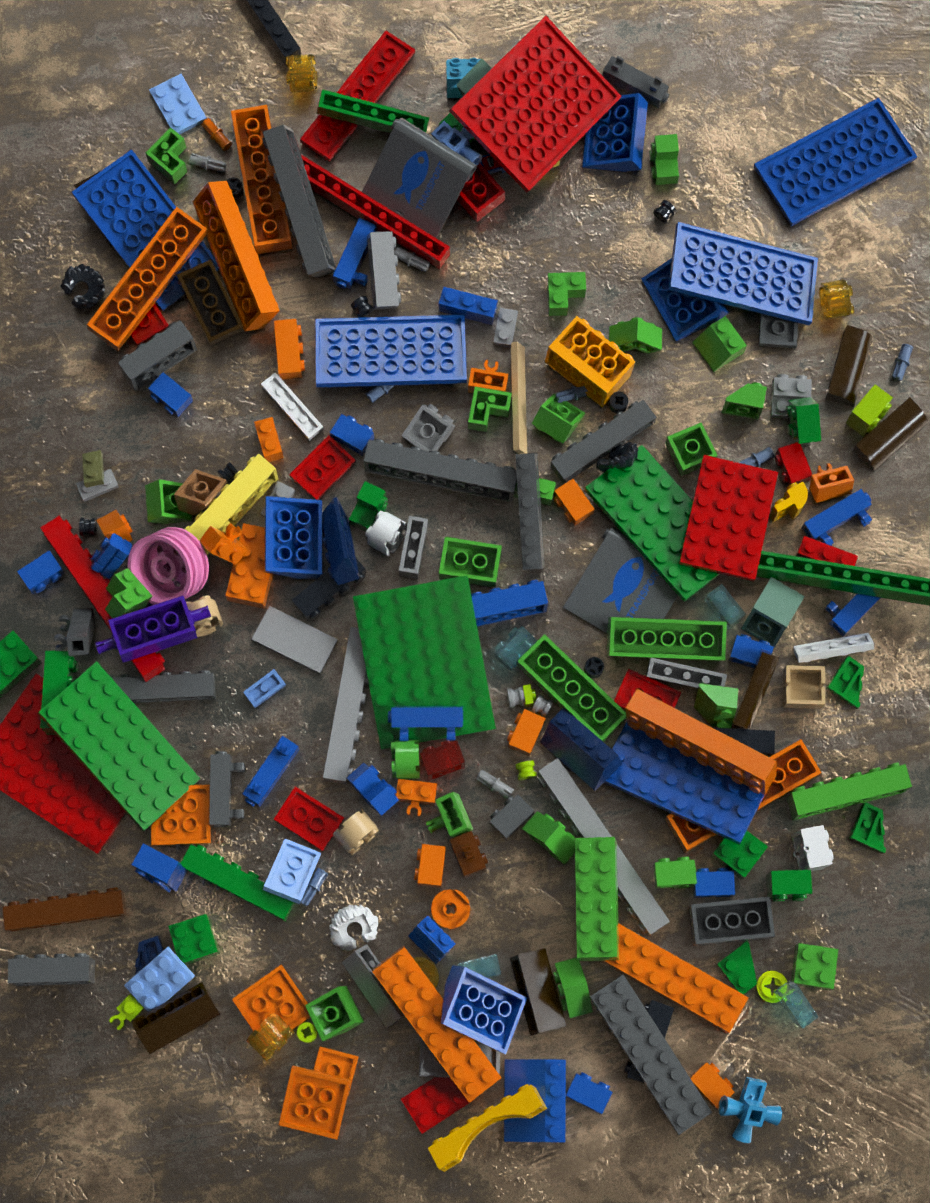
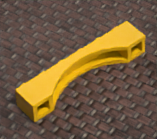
M531 1084L520 1087L516 1094L502 1098L500 1104L495 1107L490 1106L486 1108L479 1117L474 1116L468 1119L466 1125L461 1128L456 1127L449 1132L448 1136L434 1140L432 1145L428 1147V1150L438 1169L445 1172L460 1163L472 1140L486 1127L509 1118L531 1119L546 1110L547 1107L536 1087Z

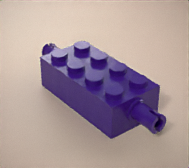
M183 595L108 620L113 633L112 637L95 642L99 654L113 649L118 650L124 663L196 639L195 622L210 618L211 614L208 605L193 611L188 610Z

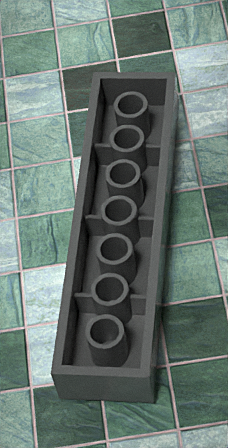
M283 124L263 131V144L270 153L268 160L270 165L274 166L276 172L274 173V179L281 188L279 194L287 207L285 213L288 220H291L292 223L291 232L298 242L296 245L297 251L303 257L302 267L304 272L316 278L335 272L336 264L293 129Z
M381 439L368 440L364 457L365 472L513 503L517 484V471L510 466L502 468L491 462L483 464L472 458H467L466 460L459 459L458 456L453 454L448 456L440 455L438 451L430 450L426 452L422 451L419 447L407 448L403 447L400 443H385Z

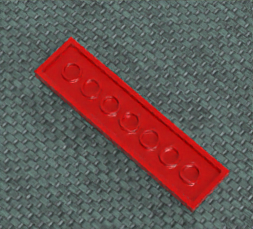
M386 30L337 93L376 103L415 54V49ZM319 114L300 138V142L330 162L358 127V124Z

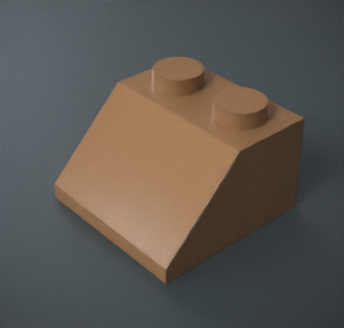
M195 469L174 493L179 511L196 515L208 506L227 483V480Z

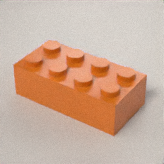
M243 523L239 541L247 551L237 565L233 564L225 596L229 602L265 609L273 573L265 572V527Z

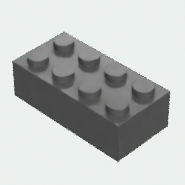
M180 320L177 323H171L164 332L155 334L146 344H140L133 353L124 355L118 364L124 377L136 392L159 377L163 372H166L197 351L193 336Z
M770 897L700 903L689 906L693 946L763 940L775 937Z
M75 953L74 957H70L67 954H54V958H50L46 954H36L34 958L27 957L26 955H14V959H8V984L14 986L95 984V960L86 953Z

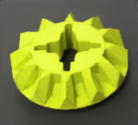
M777 971L763 973L756 985L760 997L770 1003L782 1001L789 990L787 979ZM773 978L774 985L781 988L775 989L771 995V990L764 986L770 985Z

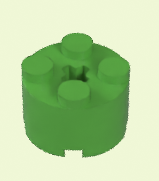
M419 739L408 741L395 740V742H391L392 759H395V761H392V778L420 779Z

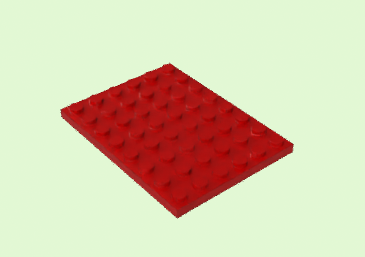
M545 16L449 112L527 193L622 96L555 24Z
M36 673L0 724V791L99 855L126 815V812L57 735H47L40 728L41 717L37 713L42 707L43 677Z

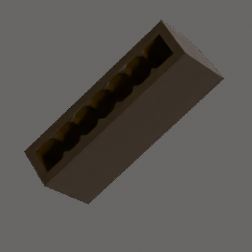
M849 325L846 326L825 399L852 407L855 406L873 336L867 331Z
M909 397L857 443L853 452L874 472L927 425L928 420L925 413Z
M761 649L733 720L734 725L751 729L780 656Z
M546 948L511 957L510 962L518 992L527 997L523 1010L530 1036L566 1027Z
M203 982L133 1020L132 1025L148 1053L151 1054L219 1016L220 1013Z

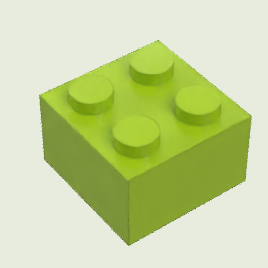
M874 384L851 412L846 424L864 437L867 432L870 433L879 421L887 415L892 407L890 402L893 397Z

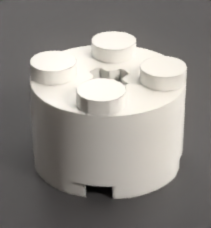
M380 511L376 516V522L373 527L370 526L367 529L365 536L368 537L367 543L369 546L390 556L389 552L394 553L404 538L402 531L403 529L407 530V523L388 512Z

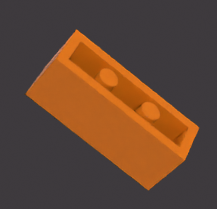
M296 319L274 321L279 377L282 380L302 378V371H305L304 360L300 359V354L304 353L303 343L299 342L298 337L302 336L301 325H297Z

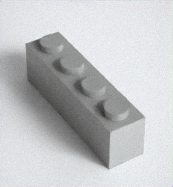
M392 231L370 232L367 235L373 308L374 310L395 309L401 303V294L397 291L399 274H396L395 268L398 265L397 255H394L396 238L393 237Z
M649 658L646 672L647 677L696 688L699 687V683L724 687L727 674L655 658Z
M367 944L354 951L342 962L386 1028H389L405 1017L373 974L372 969L380 964V962Z

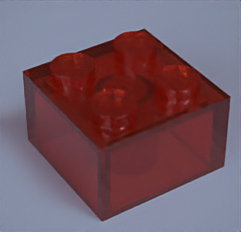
M457 740L443 741L441 743L442 746L436 748L430 746L423 749V753H420V760L428 781L465 768V760Z

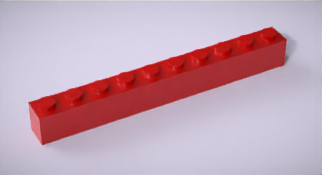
M301 155L312 191L354 217L376 224L378 232L392 231L393 237L396 238V243L412 253L415 252V255L441 269L450 256V246Z
M59 515L40 527V529L112 633L108 620L113 618L105 610L113 597L106 589L110 581L108 578L104 579L101 573L91 569L92 561L90 559L92 555L87 548L83 550L81 547L82 541L79 536L72 534L70 530L73 528L67 519L63 521ZM159 652L131 660L145 682L165 670L163 665L165 660Z

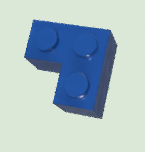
M363 762L346 778L366 803L382 816L399 801L395 796L397 791L384 779L380 780L378 778L379 772L373 765L368 766Z

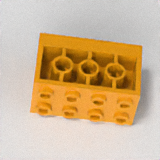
M578 316L572 320L548 347L545 359L547 365L575 387L585 386L588 390L585 392L586 395L602 408L610 400L611 395L617 392L630 378L635 365V361L630 354L621 351L616 343L607 340L600 331L594 330L585 319H580Z

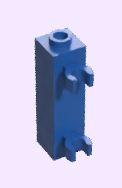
M361 218L358 219L333 274V282L336 286L343 289H351L354 281L362 286H366L368 276L358 272L368 252L367 235L370 232H377L376 224Z
M860 489L804 522L801 528L807 537L814 540L820 539L822 543L832 546L834 542L828 533L858 516L863 527L870 524L872 519L866 511L872 505L871 498Z
M856 594L842 610L831 601L825 608L828 613L834 616L829 625L843 637L876 604L880 597Z
M393 706L391 711H388V723H391L392 727H400V741L409 740L408 727H447V741H455V727H463V706Z
M284 736L280 738L242 793L246 803L252 807L255 804L259 807L262 805L300 750L299 746Z

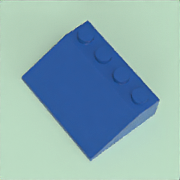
M640 93L621 95L622 97L586 132L583 168L621 172L641 170L648 102Z
M671 258L641 279L674 339L679 341L715 323L729 314V312L722 303L668 290Z
M265 497V572L317 580L322 575V500Z
M452 965L445 983L441 1024L502 1054H507L527 997L466 967Z
M505 1059L504 1097L508 1095L513 1096L520 1087L531 1084L538 1090L547 1109L531 1119H505L504 1142L565 1143L566 1060Z

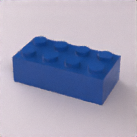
M538 580L529 581L527 585L522 586L513 584L508 586V589L503 590L501 588H494L489 590V593L475 592L471 594L477 627L547 612L548 608L543 581L538 582Z
M144 843L131 864L136 868L134 872L140 875L142 879L152 884L155 882L157 886L169 893L171 890L177 892L188 872L178 861Z

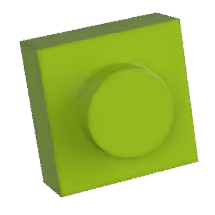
M531 684L523 685L525 708L533 707V701H536L535 689L531 690Z

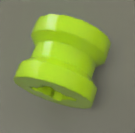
M533 760L515 764L519 772L518 780H528L537 777V773L533 768L535 765Z
M309 1022L299 1025L297 1036L301 1041L311 1043L317 1038L318 1032L315 1025Z

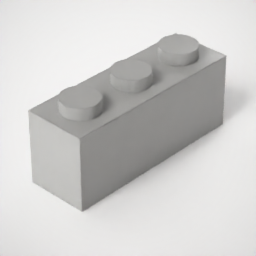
M409 516L399 566V576L418 579L428 529V519Z

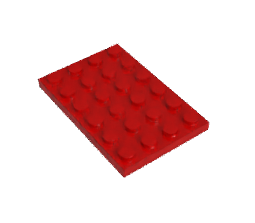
M703 455L679 564L754 582L778 472Z

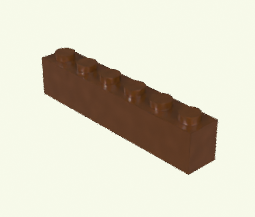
M117 887L108 888L103 893H99L98 890L87 891V895L79 896V893L67 894V898L59 899V896L47 897L46 901L29 899L27 900L28 903L20 904L19 901L9 902L8 906L2 907L4 930L7 932L126 916L124 892L118 890Z

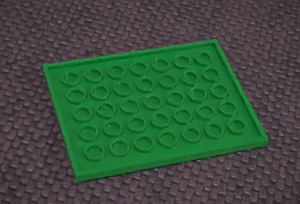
M468 575L353 596L381 749L391 748V742L400 740V727H392L391 723H388V711H391L393 706H463V727H455L456 736L496 729ZM408 727L409 740L419 739V743L447 738V727Z

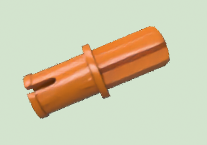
M207 118L202 122V127L211 136V140H215L223 151L228 150L232 146V142L223 134V130L219 129L211 119Z

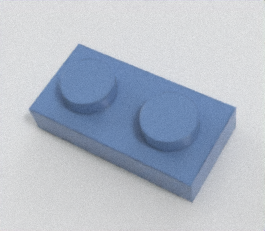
M273 669L243 693L254 708H256L285 687L286 684L275 669Z

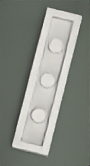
M276 372L261 383L263 389L309 441L324 429L321 423Z
M869 633L797 645L794 646V654L799 663L810 662L817 659H828L829 657L845 656L851 653L873 650L874 642Z

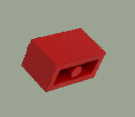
M796 442L778 448L775 462L782 469L781 476L783 482L789 486L795 482L799 484L810 481L813 474L801 444Z

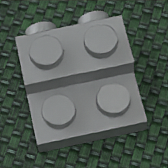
M779 374L777 377H774L772 381L771 417L790 419L786 414V406L789 405L788 400L811 397L812 379H807V376L804 375L789 378L786 374Z
M432 404L428 406L422 405L402 436L415 446L421 448L422 451H438L456 426L452 424L454 421L452 418L445 414L443 417L438 414L439 409Z

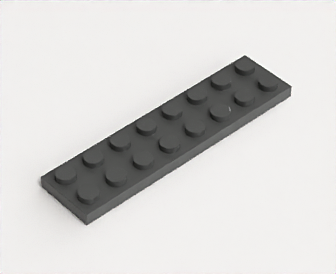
M624 974L589 996L677 1135H680L712 1113Z

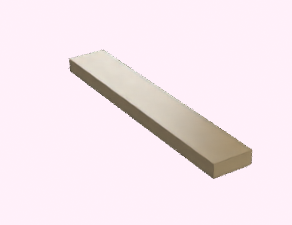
M512 342L513 450L518 454L527 453L525 347L518 342Z

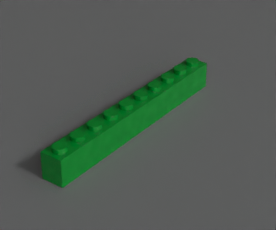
M761 551L756 577L767 579L772 577L779 581L930 606V578Z

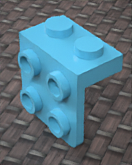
M452 58L446 61L447 98L463 97L456 85L481 59Z

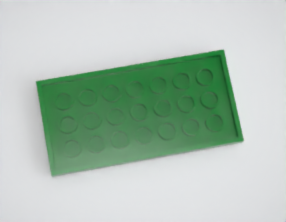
M641 445L638 447V457L631 467L625 469L610 468L588 484L584 490L685 602L720 574L679 564L693 500L646 448Z
M97 661L37 713L142 831H145L189 790L190 785H194L200 780V777Z

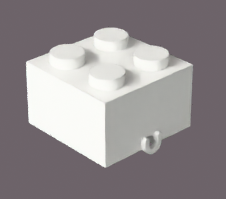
M824 825L800 829L791 835L795 850L793 856L797 859L799 870H811L812 872L832 865L834 857L832 850L828 847L829 835L827 830H824Z

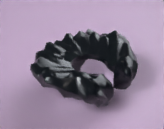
M84 264L76 267L70 266L65 272V277L60 286L65 294L70 295L73 294L72 290L78 282L87 283L89 287L88 292L84 295L74 296L71 304L78 309H90L103 297L105 292L104 279L98 271L90 268V266H85Z
M627 442L624 445L617 446L610 453L609 460L603 458L597 461L596 469L605 473L614 467L616 469L631 467L638 457L637 452L639 449L637 444Z

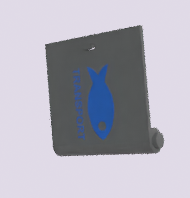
M403 118L396 119L391 126L393 130L362 193L437 238L465 183L472 177L477 165Z
M615 527L607 528L602 536L604 541L565 603L564 608L607 634L608 617L664 619L678 595L620 530Z

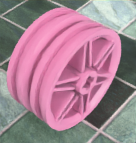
M167 527L138 540L134 544L128 557V569L151 593L152 598L149 603L156 605L183 595L187 599L198 593L207 581L209 562L204 547L193 534L182 528Z

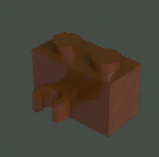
M472 831L450 839V845L464 878L486 870L485 864H488L485 853H480L478 846L481 844L477 834L473 835Z

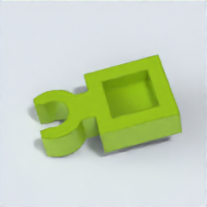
M129 994L116 1008L120 1013L112 1016L109 1022L113 1023L116 1019H119L120 1025L116 1029L121 1030L124 1028L127 1019L132 1023L145 1008L132 994Z

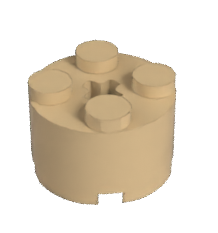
M203 596L198 601L186 602L188 610L191 611L208 605L211 614L210 618L195 622L194 627L197 637L211 634L216 631V626L220 625L221 627L223 625L216 601L211 599L210 596Z
M362 809L342 824L343 829L340 831L337 829L333 836L347 853L354 855L361 849L360 846L364 844V841L366 844L369 843L379 830Z

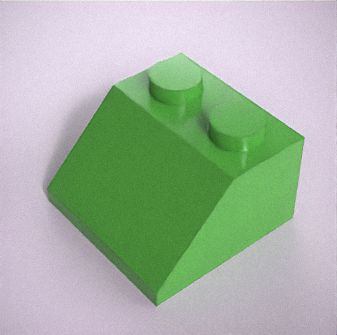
M726 316L710 325L693 341L694 346L713 372L742 355L747 347Z
M760 383L746 384L726 397L721 413L758 420L763 410L767 387Z
M554 393L540 406L532 424L539 431L552 436L555 441L564 443L578 426L585 412L567 401L558 403Z
M159 479L145 485L148 522L170 524L192 521L191 514L179 511L174 493L183 483Z
M699 683L694 708L711 726L731 728L737 710L738 688Z
M338 986L305 1005L322 1042L345 1033L364 1022L347 986Z

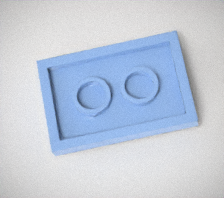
M182 74L149 89L168 126L179 135L202 124L207 119Z
M284 839L263 890L300 904L319 861L321 852Z
M167 947L124 986L149 1012L169 1000L191 981L195 975Z

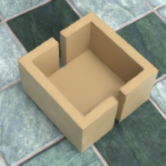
M786 665L783 669V687H785L783 690V708L822 709L825 706V687H823L825 684V666Z

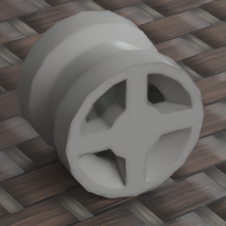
M522 686L515 690L507 689L510 708L515 705L525 706Z
M539 694L531 712L539 713L542 717L546 718L553 700H546Z

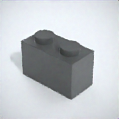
M519 795L515 797L510 796L504 802L506 806L501 811L497 809L490 816L492 820H490L489 824L505 840L534 814V810Z

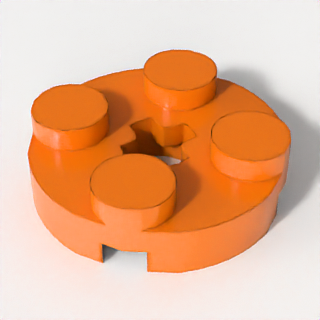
M454 889L439 892L434 897L431 905L434 921L442 928L450 930L461 927L468 920L470 914L468 898L462 892ZM454 904L456 912L454 914H447L446 905L451 906Z

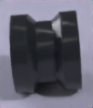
M235 177L227 179L226 181L230 189L236 190L232 191L234 200L240 199L244 193L242 182Z
M663 200L660 203V207L655 208L653 211L655 217L665 224L677 212L675 207L667 200Z
M367 296L359 297L351 304L352 309L356 310L358 318L367 317L374 311L373 306L368 303Z
M623 392L613 393L609 401L610 410L615 414L621 411L625 412L628 405L627 395Z
M229 462L224 469H219L217 472L221 478L227 480L226 484L230 485L238 471Z
M81 517L79 521V535L96 537L97 518L86 519Z
M598 657L589 658L585 663V674L592 679L602 675L604 670L603 661Z

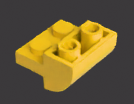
M795 482L789 485L783 498L774 503L775 506L771 508L772 511L769 515L772 522L787 514H790L794 520L800 514L808 497V491L804 482L799 484Z

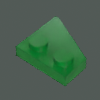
M846 656L826 687L855 709L860 707L859 697L860 691H862L861 679L864 673V666L850 656Z
M863 802L849 838L884 854L886 847H884L883 835H885L883 810Z
M748 941L717 963V966L736 991L745 994L757 985Z

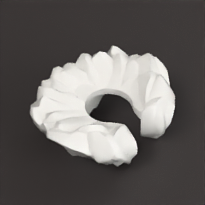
M348 905L339 909L338 913L334 914V918L331 919L332 924L329 926L332 943L342 950L350 951L356 949V940L348 935V925L352 922L359 923L362 926V939L368 943L369 940H374L378 933V917L374 916L368 907Z

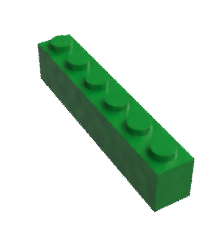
M322 89L316 114L388 133L392 132L391 126L396 119L403 118L424 132L427 131L429 117Z
M199 844L196 847L193 845L189 846L180 863L187 871L286 922L295 902L264 891L265 882L258 879L259 875L251 871L248 874L241 871L242 867L234 862H231V864L224 862L225 858L217 853H214L213 856L206 852L207 848Z

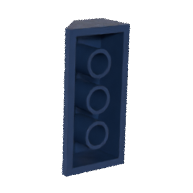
M335 497L322 512V533H325L323 543L328 550L325 556L328 564L331 566L328 568L330 578L335 579L336 583L340 585L360 579L349 519L338 498Z
M565 708L549 722L540 741L548 751L594 791L622 765L619 755Z

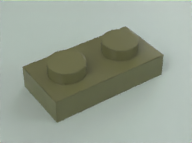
M101 450L82 454L85 487L104 484L103 454Z

